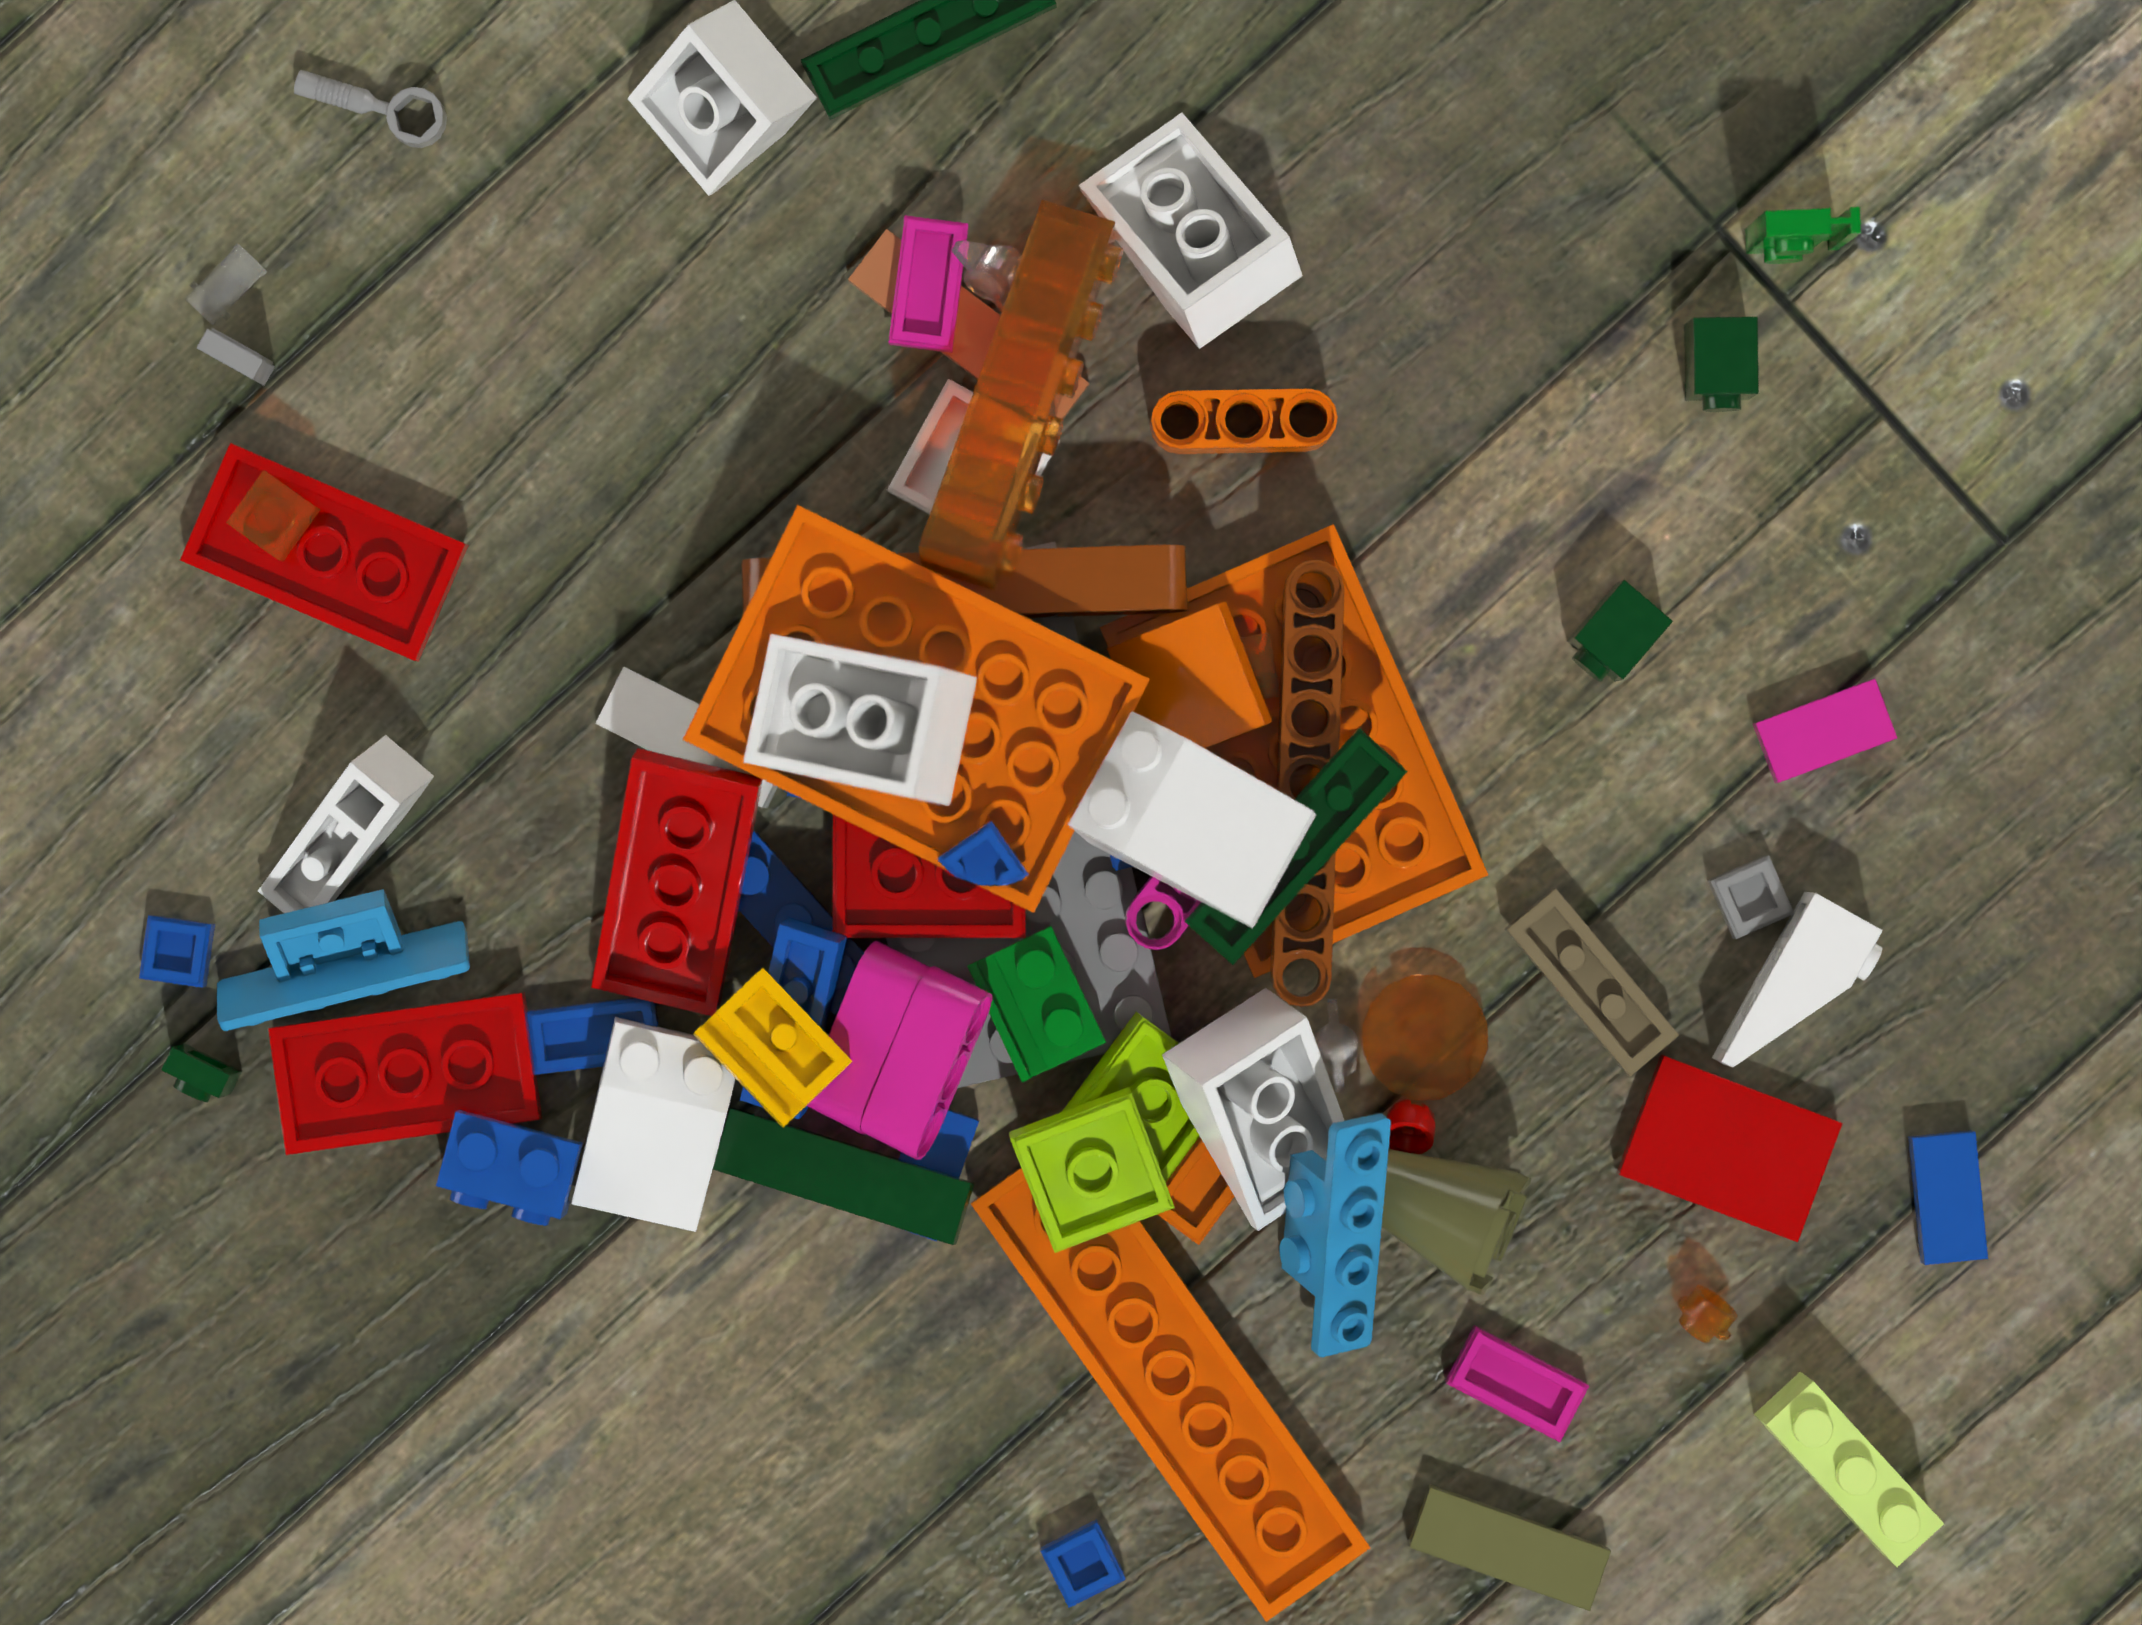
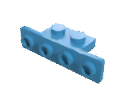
M384 889L260 919V939L272 967L220 980L217 983V1020L221 1029L228 1031L464 973L470 969L468 934L462 921H457L402 935Z
M1381 1113L1333 1123L1329 1128L1326 1161L1313 1150L1290 1155L1289 1178L1284 1187V1200L1286 1204L1284 1238L1279 1247L1281 1268L1315 1296L1311 1350L1319 1357L1367 1347L1372 1341L1391 1121Z

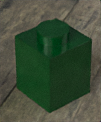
M1758 316L1693 317L1684 325L1685 401H1702L1703 411L1706 412L1741 410V400H1749L1759 394Z
M1622 580L1611 588L1567 642L1578 650L1572 659L1586 673L1599 682H1602L1606 676L1617 682L1623 680L1673 621L1626 580Z

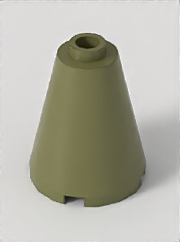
M1389 1149L1382 1228L1467 1290L1484 1295L1493 1280V1277L1486 1275L1492 1259L1502 1261L1526 1202L1527 1195L1522 1194V1192L1531 1184V1178L1515 1171Z

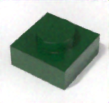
M187 1044L172 1047L161 1071L177 1078L173 1085L175 1089L203 1102H209L211 1095L217 1098L231 1095L242 1071Z

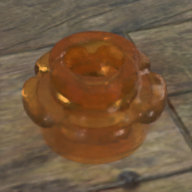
M1697 1285L1689 1296H1683V1298L1680 1297L1678 1299V1307L1683 1313L1678 1319L1679 1323L1693 1337L1704 1343H1709L1714 1336L1723 1341L1731 1337L1728 1329L1737 1319L1738 1315L1733 1307L1717 1293L1705 1286Z

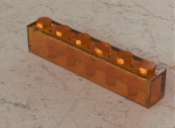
M1042 199L919 544L921 566L931 571L993 590L997 586L1002 570L1013 572L1023 542V535L1015 533L1022 511L1033 514L1043 485L1044 477L1036 475L1042 454L1054 455L1061 436L1064 419L1056 417L1063 396L1073 398L1080 382L1084 361L1077 360L1076 357L1082 339L1093 341L1101 321L1104 305L1096 302L1102 282L1110 285L1114 283L1120 267L1123 248L1115 246V221Z

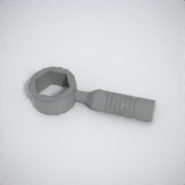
M300 70L296 77L294 94L313 100L316 99L317 101L342 107L359 114L370 111L387 115L386 119L392 133L400 142L410 147L423 148L430 146L441 138L446 129L447 115L444 106L432 92L424 88L410 87L403 89L392 97L389 103L376 99L368 89L332 80L331 78L305 70ZM413 98L433 105L436 122L421 137L402 132L398 112Z

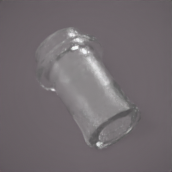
M238 243L233 247L234 249L199 285L195 281L189 285L194 290L185 299L212 325L221 317L227 321L231 317L227 311L261 276L267 273Z

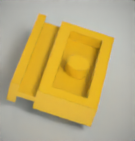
M764 968L759 970L711 1018L694 1032V1036L783 1128L852 1062Z

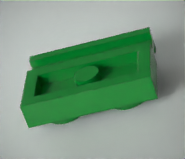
M1850 207L1837 218H1831V208L1765 211L1745 228L1746 254L1764 253V263L1786 264L1803 261V254L1813 253L1814 247L1822 241H1828V251L1839 250L1861 233L1860 207Z
M1052 926L967 965L976 986L992 994L993 999L989 1014L1021 1082L1106 1043Z

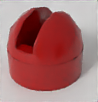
M1404 1099L1394 1104L1386 1116L1391 1121L1389 1148L1414 1154H1422L1430 1150L1434 1143L1436 1129L1433 1112L1424 1103H1421V1105L1411 1104L1410 1099ZM1402 1126H1410L1413 1127V1129L1410 1130L1407 1128H1403Z

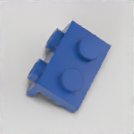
M458 1110L455 1112L436 1186L452 1190L449 1200L455 1203L478 1209H487L488 1202L493 1201L512 1206L511 1216L513 1218L532 1224L548 1226L551 1217L561 1219L568 1212L570 1205L568 1197L583 1143Z

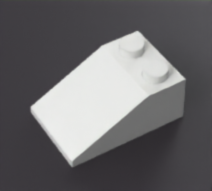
M1183 113L1177 115L1079 185L1083 195L1159 301L1199 349L1303 276L1289 235Z
M770 634L743 762L950 806L977 677L942 667Z
M1131 711L1068 825L1096 848L1253 928L1316 814L1304 805L1187 738Z
M1267 988L1162 1054L1184 1110L1249 1223L1257 1231L1286 1213L1284 1187L1289 1178L1290 1155L1313 1150L1326 1161L1329 1128L1333 1123L1345 1121L1307 1017Z
M615 1017L571 1204L696 1232L724 1128L735 1077L693 1034Z

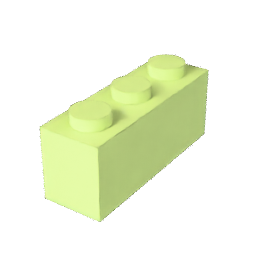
M1799 1372L1754 1413L1757 1419L1881 1554L1896 1567L1903 1563L1944 1525L1941 1519L1816 1383L1802 1372Z

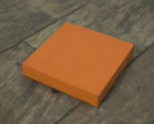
M1226 601L1107 648L1111 660L1150 679L1134 712L1187 738L1202 748H1207L1273 722Z

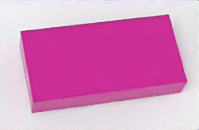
M905 215L889 345L953 353L969 229L968 223Z
M1876 679L1865 681L1753 723L1774 783H1780L1897 739Z
M1475 1325L1445 1380L1448 1385L1558 1442H1561L1589 1388L1586 1382Z

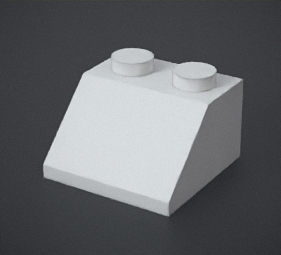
M733 0L688 24L627 99L702 189L710 196L785 135L817 97L736 0Z

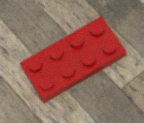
M230 443L180 561L419 662L469 545Z
M640 748L636 749L630 764L591 988L713 1016L721 1004L763 779L751 774Z
M525 992L268 1028L286 1155L448 1133L451 1131L455 1112L458 1110L511 1124L540 1120L542 1118L529 1033Z

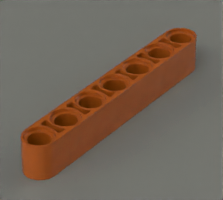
M1184 545L896 553L1026 618L1164 614L1188 611L1186 548ZM772 557L752 558L741 561L743 615Z
M1317 559L1304 561L1296 566L1285 580L1283 589L1276 790L1293 800L1295 797L1290 791L1289 786L1290 776L1293 771L1299 766L1306 764L1321 770L1339 750L1344 583L1337 568L1326 561ZM1305 573H1318L1328 580L1331 587L1330 600L1323 607H1307L1298 599L1296 594L1297 580ZM1312 636L1319 638L1327 646L1329 659L1328 664L1322 671L1316 673L1305 672L1296 664L1293 654L1294 648L1303 637ZM1302 701H1314L1321 705L1326 712V727L1316 737H1304L1297 733L1292 725V712L1296 705ZM1336 852L1298 893L1309 894L1319 903L1321 913L1315 926L1303 931L1293 929L1286 921L1285 908L1272 922L1271 982L1278 996L1290 1005L1299 1007L1314 1005L1323 999L1330 987L1332 977ZM1304 958L1315 964L1318 970L1317 984L1313 990L1306 994L1297 995L1290 993L1283 983L1284 969L1293 960Z

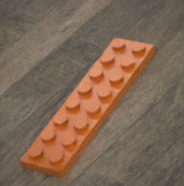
M1021 1167L971 1201L974 1210L1266 1622L1371 1548L1141 1221L1054 1253Z

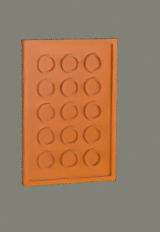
M797 505L683 740L944 869L946 868L937 858L992 820L1029 875L1020 881L1005 886H978L1034 913L1075 831L1068 824L1131 711L1134 712L1150 679ZM770 634L942 667L977 677L950 806L744 763Z
M1333 524L1187 588L1188 611L1126 615L1101 626L1100 630L1109 648L1226 601L1273 722L1204 749L1276 789L1282 608L1285 580L1292 570L1304 561L1317 559L1326 561L1337 568L1344 583L1339 749L1360 728L1408 772L1336 851L1333 917L1334 944L1486 877L1488 872ZM1314 572L1305 573L1297 580L1296 594L1300 602L1305 606L1319 608L1326 605L1330 600L1331 587L1328 580L1321 574ZM1312 636L1303 637L1295 645L1293 652L1294 660L1298 667L1305 672H1320L1328 664V648L1319 638ZM1302 701L1296 705L1292 712V725L1296 732L1304 737H1316L1326 727V712L1321 705L1314 701ZM1306 764L1299 766L1293 771L1290 776L1289 786L1294 797L1304 789L1320 770ZM1305 893L1296 895L1285 908V918L1289 926L1299 931L1308 930L1315 926L1321 913L1317 900ZM1272 923L1243 954L1254 978L1270 972Z

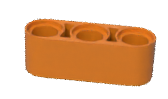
M1190 390L1171 392L1159 399L1153 408L1150 429L1152 437L1159 447L1167 452L1176 454L1308 452L1317 450L1328 441L1336 428L1338 416L1332 400L1319 390ZM1302 404H1309L1318 408L1325 422L1323 431L1313 437H1304L1297 434L1290 425L1289 416L1292 409ZM1234 406H1249L1258 413L1261 427L1257 434L1249 438H1239L1230 433L1226 427L1225 416ZM1171 407H1186L1195 415L1198 425L1196 431L1190 437L1175 439L1167 435L1163 430L1161 417Z

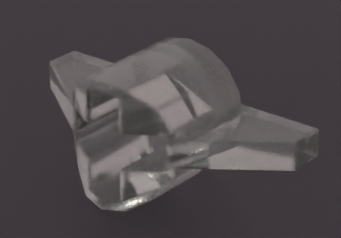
M964 240L957 241L951 251L967 269L963 276L967 287L979 297L992 300L1008 320H1015L1021 311L1014 276L1021 263L1019 251L1012 246L986 245Z
M1327 999L1328 1025L1320 1028L1314 1038L1329 1078H1332L1334 1091L1344 1092V1078L1354 1074L1357 1069L1358 1038L1350 1027L1339 1024L1337 999Z

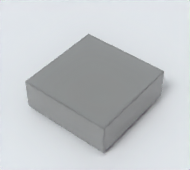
M214 328L206 330L197 346V349L264 386L275 368L272 365L273 361Z
M1764 855L1707 880L1733 939H1738L1794 914L1769 855Z

